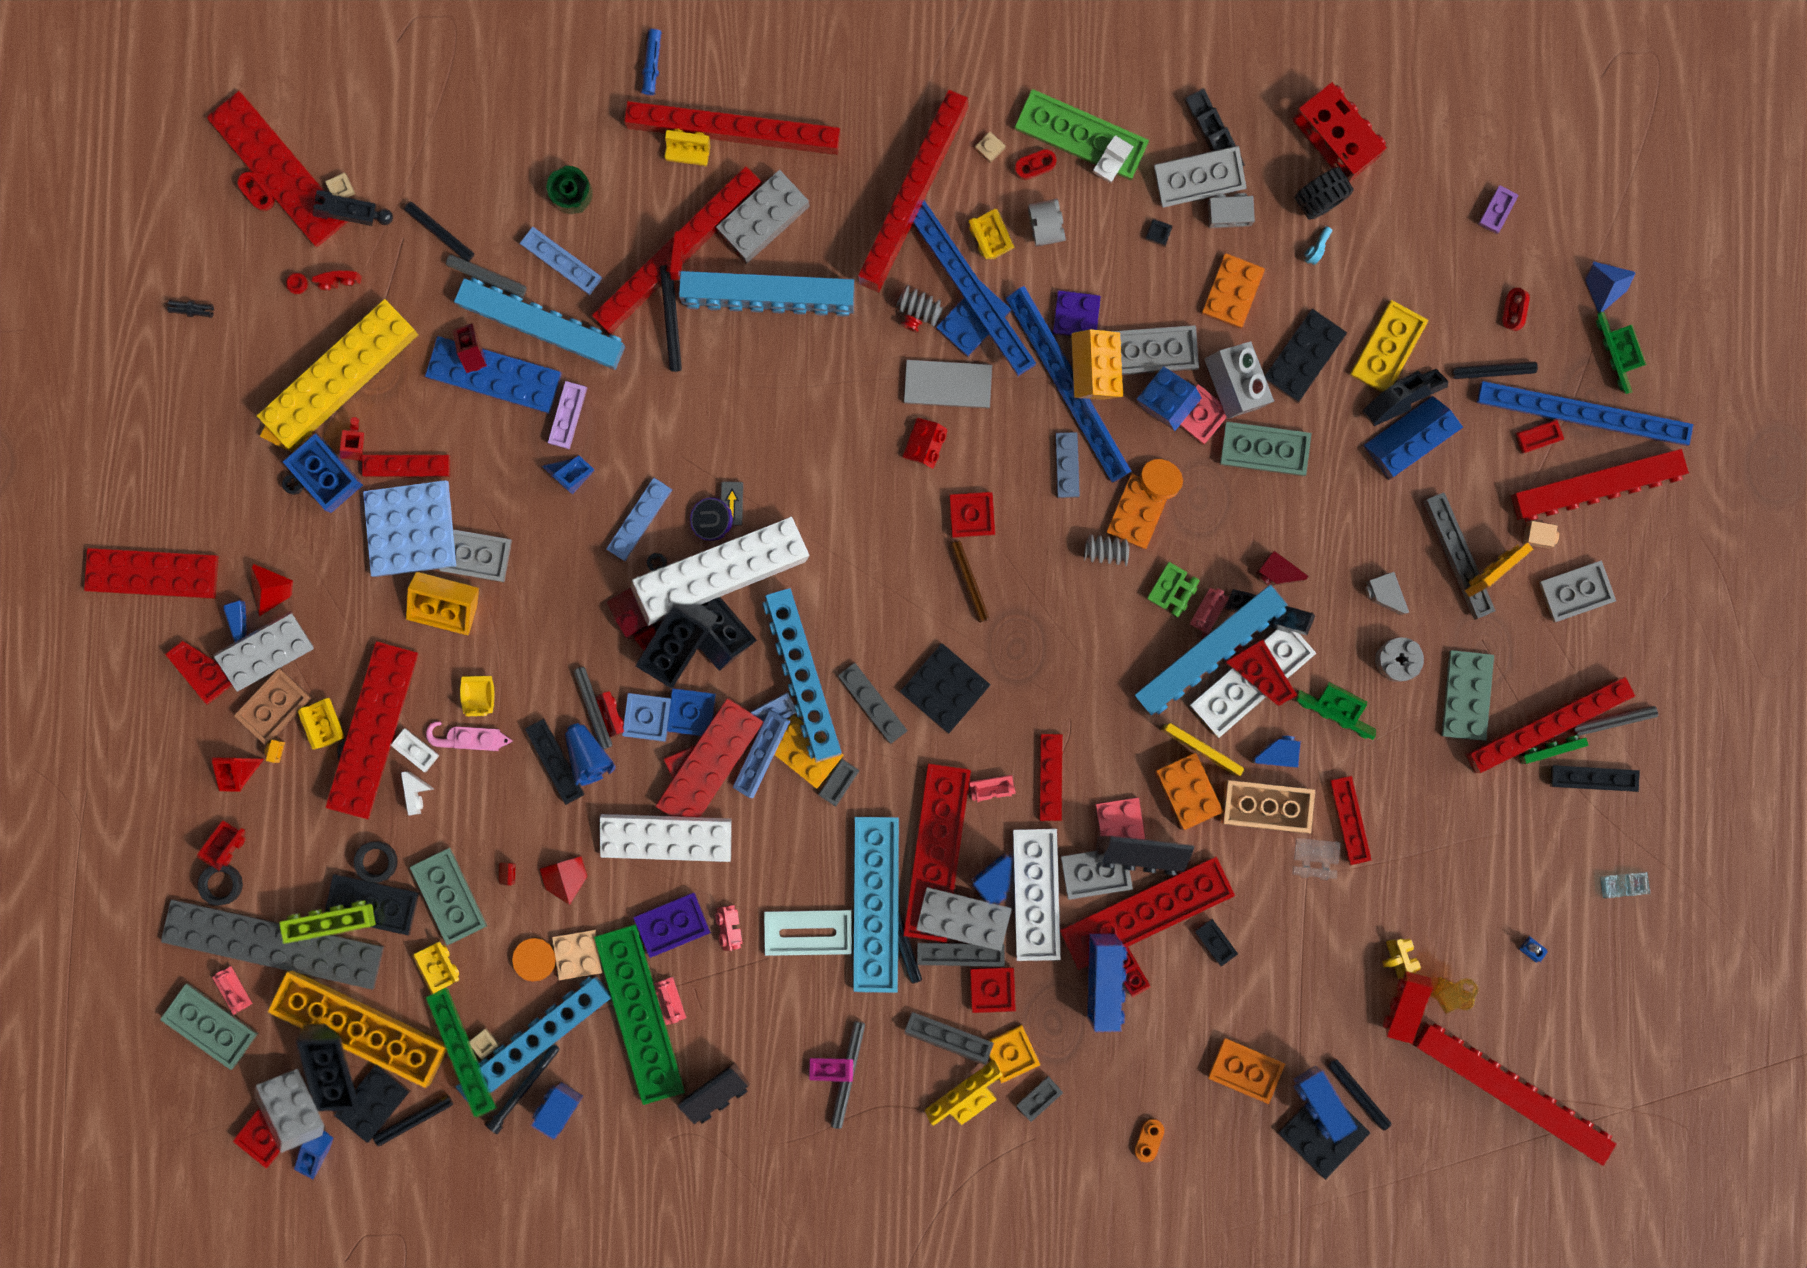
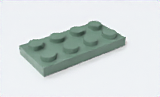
M1225 422L1220 465L1306 476L1312 433Z
M1449 651L1441 736L1486 741L1494 655Z
M451 848L410 867L447 946L488 926Z
M189 983L184 985L160 1019L230 1070L234 1069L258 1035V1032Z

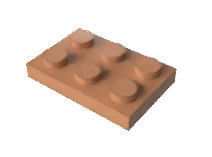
M279 668L234 716L264 745H267L298 714V709L303 708L312 697Z

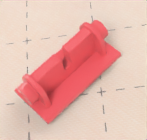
M1209 588L1190 625L1206 634L1210 633L1229 597L1223 595V590Z
M1012 775L969 782L972 800L977 801V803L982 800L992 799L995 796L996 798L1012 797V794H1016Z
M735 905L718 907L715 919L720 927V946L723 947V951L740 949L741 944H743L740 928L732 930V925L739 924Z
M232 966L212 977L233 1015L253 1004Z
M673 977L654 983L665 1024H674L686 1019Z

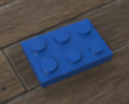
M982 283L999 310L1006 317L1011 312V309ZM964 298L936 327L941 334L967 357L989 335Z

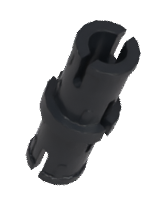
M170 299L168 301V305L177 306L176 308L167 307L168 313L186 314L187 317H194L195 315L212 318L214 315L212 312L205 311H214L213 304L195 303L193 300L184 302Z

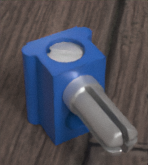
M1530 936L1519 948L1520 951L1536 963L1541 962L1548 953L1546 948Z

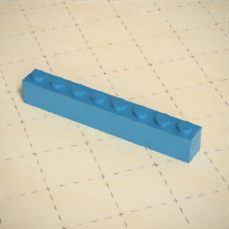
M464 278L454 301L457 306L616 370L625 349L621 338L612 334L607 337L602 335V331L590 326L587 329L582 327V323L573 318H570L569 321L562 318V314L550 310V313L543 311V307L531 302L528 305L522 302L523 299L519 296L511 294L509 297L502 294L503 290L491 286L489 289L484 287L483 282L471 278V280H467Z
M1271 584L1268 585L1138 691L1135 696L1151 715L1155 712L1159 715L1168 708L1166 703L1171 699L1176 701L1185 694L1183 690L1188 685L1192 688L1202 680L1200 676L1204 672L1210 674L1218 667L1217 662L1220 659L1224 658L1227 660L1235 653L1233 650L1239 644L1243 647L1252 640L1251 634L1256 630L1260 633L1270 625L1267 621L1273 616L1277 619L1287 611L1285 609L1287 603Z

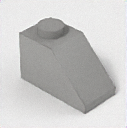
M1394 572L1366 582V594L1369 599L1372 598L1374 603L1399 615L1409 613Z

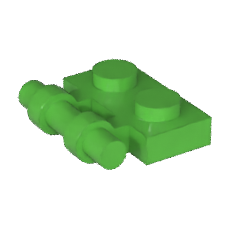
M1168 562L1147 600L1164 610L1171 603L1175 606L1171 614L1179 618L1181 612L1186 610L1187 602L1191 595L1196 593V587L1200 580L1192 576L1189 583L1184 581L1188 572ZM1181 587L1184 589V592L1180 599H1177L1174 595L1178 588Z

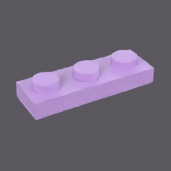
M565 381L548 440L549 444L570 450L587 387Z

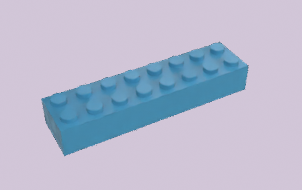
M681 271L679 297L682 304L686 305L688 309H699V306H708L709 310H721V307H729L731 311H742V308H750L752 312H763V309H770L773 313H785V310H791L794 314H806V311H812L816 315H827L828 312H833L837 316H849V313H854V279Z

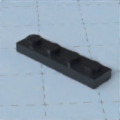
M542 719L525 728L564 804L568 805L586 795L580 783L578 786L575 784L571 766L546 720Z
M1551 765L1550 787L1639 792L1640 770Z

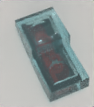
M1648 872L1600 877L1603 898L1650 894Z

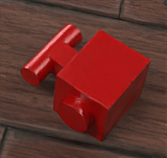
M352 417L350 420V430H342L340 458L362 461L364 433L359 432V419Z

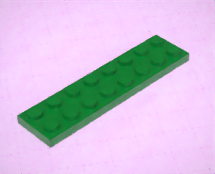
M637 925L595 936L594 939L642 1105L685 1093Z

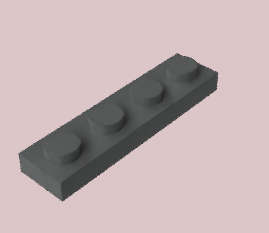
M856 663L838 675L890 744L908 731Z
M918 943L917 965L1004 967L1005 944H1003L1002 950L999 951L971 943Z
M912 1012L904 1032L905 1035L984 1065L987 1064L994 1045L993 1042Z

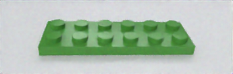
M1034 89L1031 90L1015 126V130L1094 165L1098 164L1106 147L1117 136L1133 146L1132 151L1117 175L1131 181L1149 142L1146 138Z

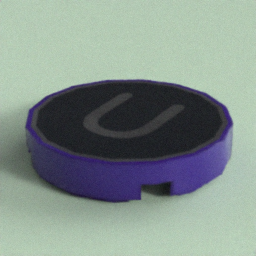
M706 498L698 502L692 510L690 518L691 527L695 534L709 541L722 539L727 531L729 532L733 521L732 511L729 506L716 498Z

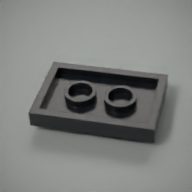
M375 1065L355 1089L359 1109L337 1111L334 1116L366 1143H369L411 1090L384 1068Z

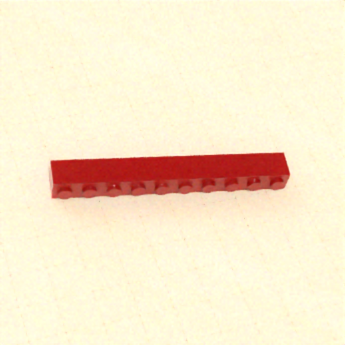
M948 90L858 275L860 285L878 293L880 292L969 108L968 97Z
M627 101L625 115L626 127L631 130L666 134V130L679 129L685 133L694 134L695 132H700L709 136V139L832 155H838L841 136L839 127Z
M747 166L678 231L684 232L685 236L682 265L717 232L716 227L762 186L761 180ZM670 240L592 315L609 335L662 285L660 266L667 265L668 259H672V252L669 251Z
M1434 1023L1433 1026L1425 1024L1413 1046L1602 1166L1605 1165L1617 1145L1611 1140L1612 1135L1602 1129L1600 1132L1592 1128L1594 1124L1583 1117L1581 1120L1574 1117L1576 1112L1568 1107H1558L1555 1105L1557 1100L1546 1093L1544 1097L1536 1093L1538 1091L1537 1087L1528 1082L1525 1085L1518 1081L1520 1078L1518 1075L1510 1070L1507 1073L1500 1070L1501 1065L1491 1058L1486 1061L1481 1057L1483 1053L1471 1046L1470 1049H1467L1463 1046V1040L1455 1035H1452L1450 1038L1444 1034L1445 1029Z

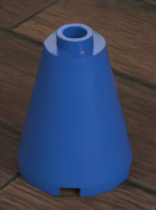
M576 723L567 728L568 731L565 733L573 779L577 786L579 783L581 786L597 782L603 779L602 774L605 772L611 774L615 770L614 762L585 725Z

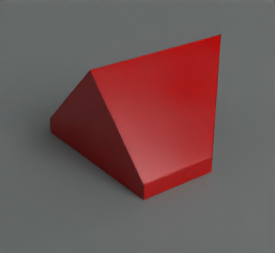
M253 564L251 569V585L260 617L291 597L293 580Z
M212 758L219 791L241 792L243 786L264 759Z
M582 856L540 869L545 889L568 905L572 903L588 877Z

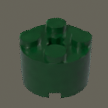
M563 166L552 172L547 180L546 189L548 196L559 211L566 214L582 213L590 204L593 196L592 186L587 176L579 168ZM571 187H573V191H570L569 193L566 192V189L570 190Z

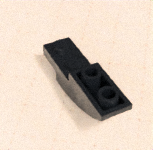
M1437 368L1425 374H1421L1418 370L1383 391L1363 409L1362 414L1373 426L1379 425L1411 410L1412 403L1447 388L1448 380Z
M1233 589L1225 608L1235 613L1256 595ZM1286 606L1285 609L1287 611L1277 619L1273 616L1267 621L1270 624L1268 627L1287 633L1292 631L1308 635L1315 615L1312 612Z

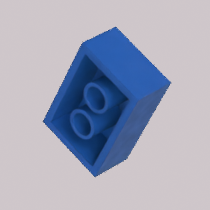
M316 433L283 461L322 508L330 513L363 486L362 482L327 442Z
M1315 1065L1293 1078L1296 1083L1293 1086L1299 1097L1307 1101L1305 1107L1311 1117L1313 1116L1315 1120L1318 1119L1319 1123L1316 1126L1326 1139L1330 1138L1336 1142L1357 1129L1323 1070Z

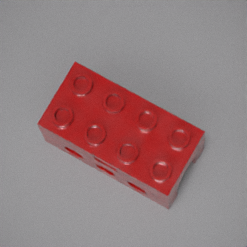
M1331 82L1301 106L1297 111L1298 114L1293 117L1292 121L1331 168H1337L1335 166L1336 163L1348 181L1351 182L1377 161L1387 147L1383 137L1379 134L1376 135L1371 129V123L1366 118L1360 116L1357 106L1345 98L1342 88L1338 85L1335 86ZM1311 125L1314 127V129H1315L1317 132H1314V131L1311 129ZM1325 142L1329 145L1331 149L1325 146ZM1338 157L1344 163V165L1339 163Z

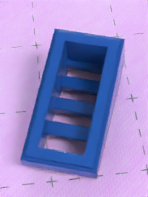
M236 601L224 605L234 642L247 636L246 604L244 601Z

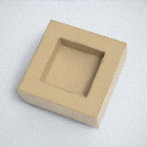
M989 132L975 149L991 163L1005 149V145Z
M346 173L325 181L332 195L347 198L355 194Z
M487 1028L470 1041L471 1047L481 1060L500 1045Z

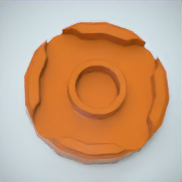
M1154 459L1147 462L1140 474V482L1146 493L1163 500L1177 495L1182 487L1183 477L1178 467L1170 461Z
M526 939L517 946L513 953L512 962L516 973L527 981L535 982L545 979L552 973L556 965L554 948L544 939Z

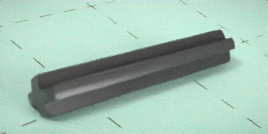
M449 255L446 265L519 297H524L526 293V286L456 256Z
M584 667L574 670V675L599 744L603 749L610 748L612 741L609 738L586 669Z
M1651 706L1583 722L1573 727V732L1575 735L1580 736L1658 717V710L1656 706Z

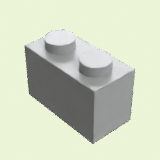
M1246 193L1235 194L1234 197H1226L1224 194L1214 195L1208 202L1209 228L1252 226L1255 222L1253 196H1247Z

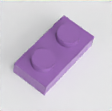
M1499 185L1478 225L1498 234L1519 195Z

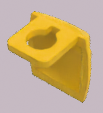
M464 676L461 678L460 698L463 714L466 717L487 716L489 713H493L495 692L492 676Z

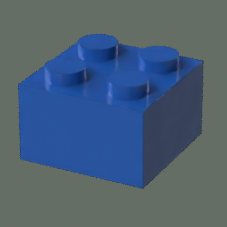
M1163 366L1139 395L1137 401L1144 411L1176 431L1202 397L1195 386Z
M562 1082L558 1086L553 1085L544 1097V1100L547 1101L545 1105L541 1104L532 1116L535 1120L532 1126L550 1138L555 1139L563 1130L583 1095Z

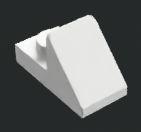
M1115 136L1106 147L1093 173L1111 183L1132 151L1133 146Z
M401 772L408 815L421 814L423 800L421 796H418V792L433 790L434 788L411 772Z

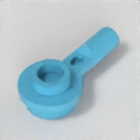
M1325 226L1316 245L1310 246L1305 252L1304 256L1306 257L1305 262L1307 264L1315 265L1322 258L1325 251L1324 248L1326 247L1325 243L1332 232L1330 227Z

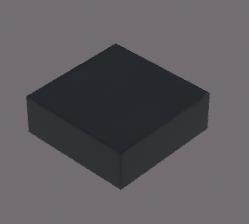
M1152 219L1145 240L1165 247L1173 226Z

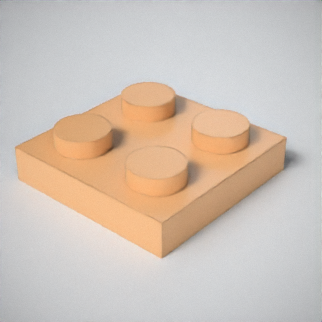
M596 930L552 937L559 980L603 973L601 959L594 939L597 936Z

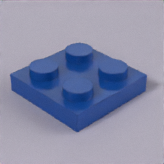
M672 689L667 732L702 736L713 719L716 694Z

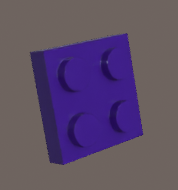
M1058 291L1053 334L1072 336L1071 333L1090 329L1097 330L1101 296Z

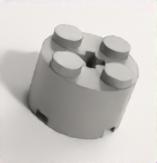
M1058 199L1028 205L1035 246L1066 241L1064 229L1062 228L1063 217Z
M1395 638L1385 642L1379 648L1375 657L1377 670L1386 679L1393 682L1407 681L1414 678L1420 673L1424 663L1423 652L1419 644L1408 638ZM1400 656V658H1403V662H1396V657Z

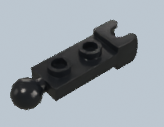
M316 191L315 202L322 205H314L312 213L314 217L323 219L333 218L372 226L373 219L377 220L381 225H389L393 221V214L390 210L381 209L375 211L376 203L332 195L331 192Z

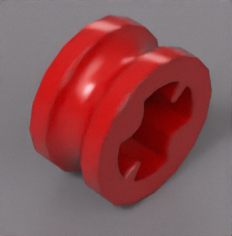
M906 314L904 316L905 321L901 322V326L918 333V326H921L922 322Z

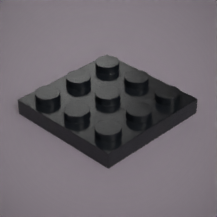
M941 643L900 693L949 734L991 684Z
M1306 1102L1277 1133L1326 1180L1371 1132L1347 1110L1357 1129L1336 1142L1330 1138L1326 1139L1316 1126L1319 1123L1318 1119L1315 1120L1305 1107Z

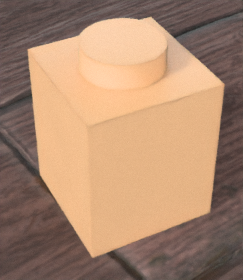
M1535 521L1526 523L1523 544L1529 543L1531 546L1547 549L1554 547L1559 540L1558 526Z

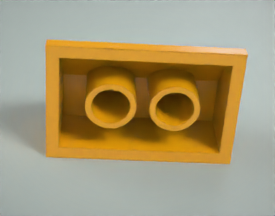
M416 572L408 587L406 620L469 636L478 604L479 588Z

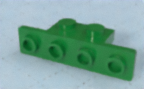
M1599 312L1597 313L1598 319H1596V324L1599 331L1603 330L1605 339H1603V344L1606 351L1611 352L1613 359H1610L1613 371L1618 372L1620 378L1617 379L1621 392L1624 391L1625 394L1633 393L1626 372L1647 365L1634 327L1631 324L1611 332L1605 313Z
M1330 682L1319 699L1302 690L1298 691L1296 701L1302 707L1317 711L1321 717L1336 721L1342 728H1350L1356 731L1364 739H1375L1376 729L1358 720L1367 706V701Z

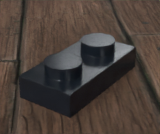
M1212 918L1194 931L1220 967L1238 955L1235 948Z

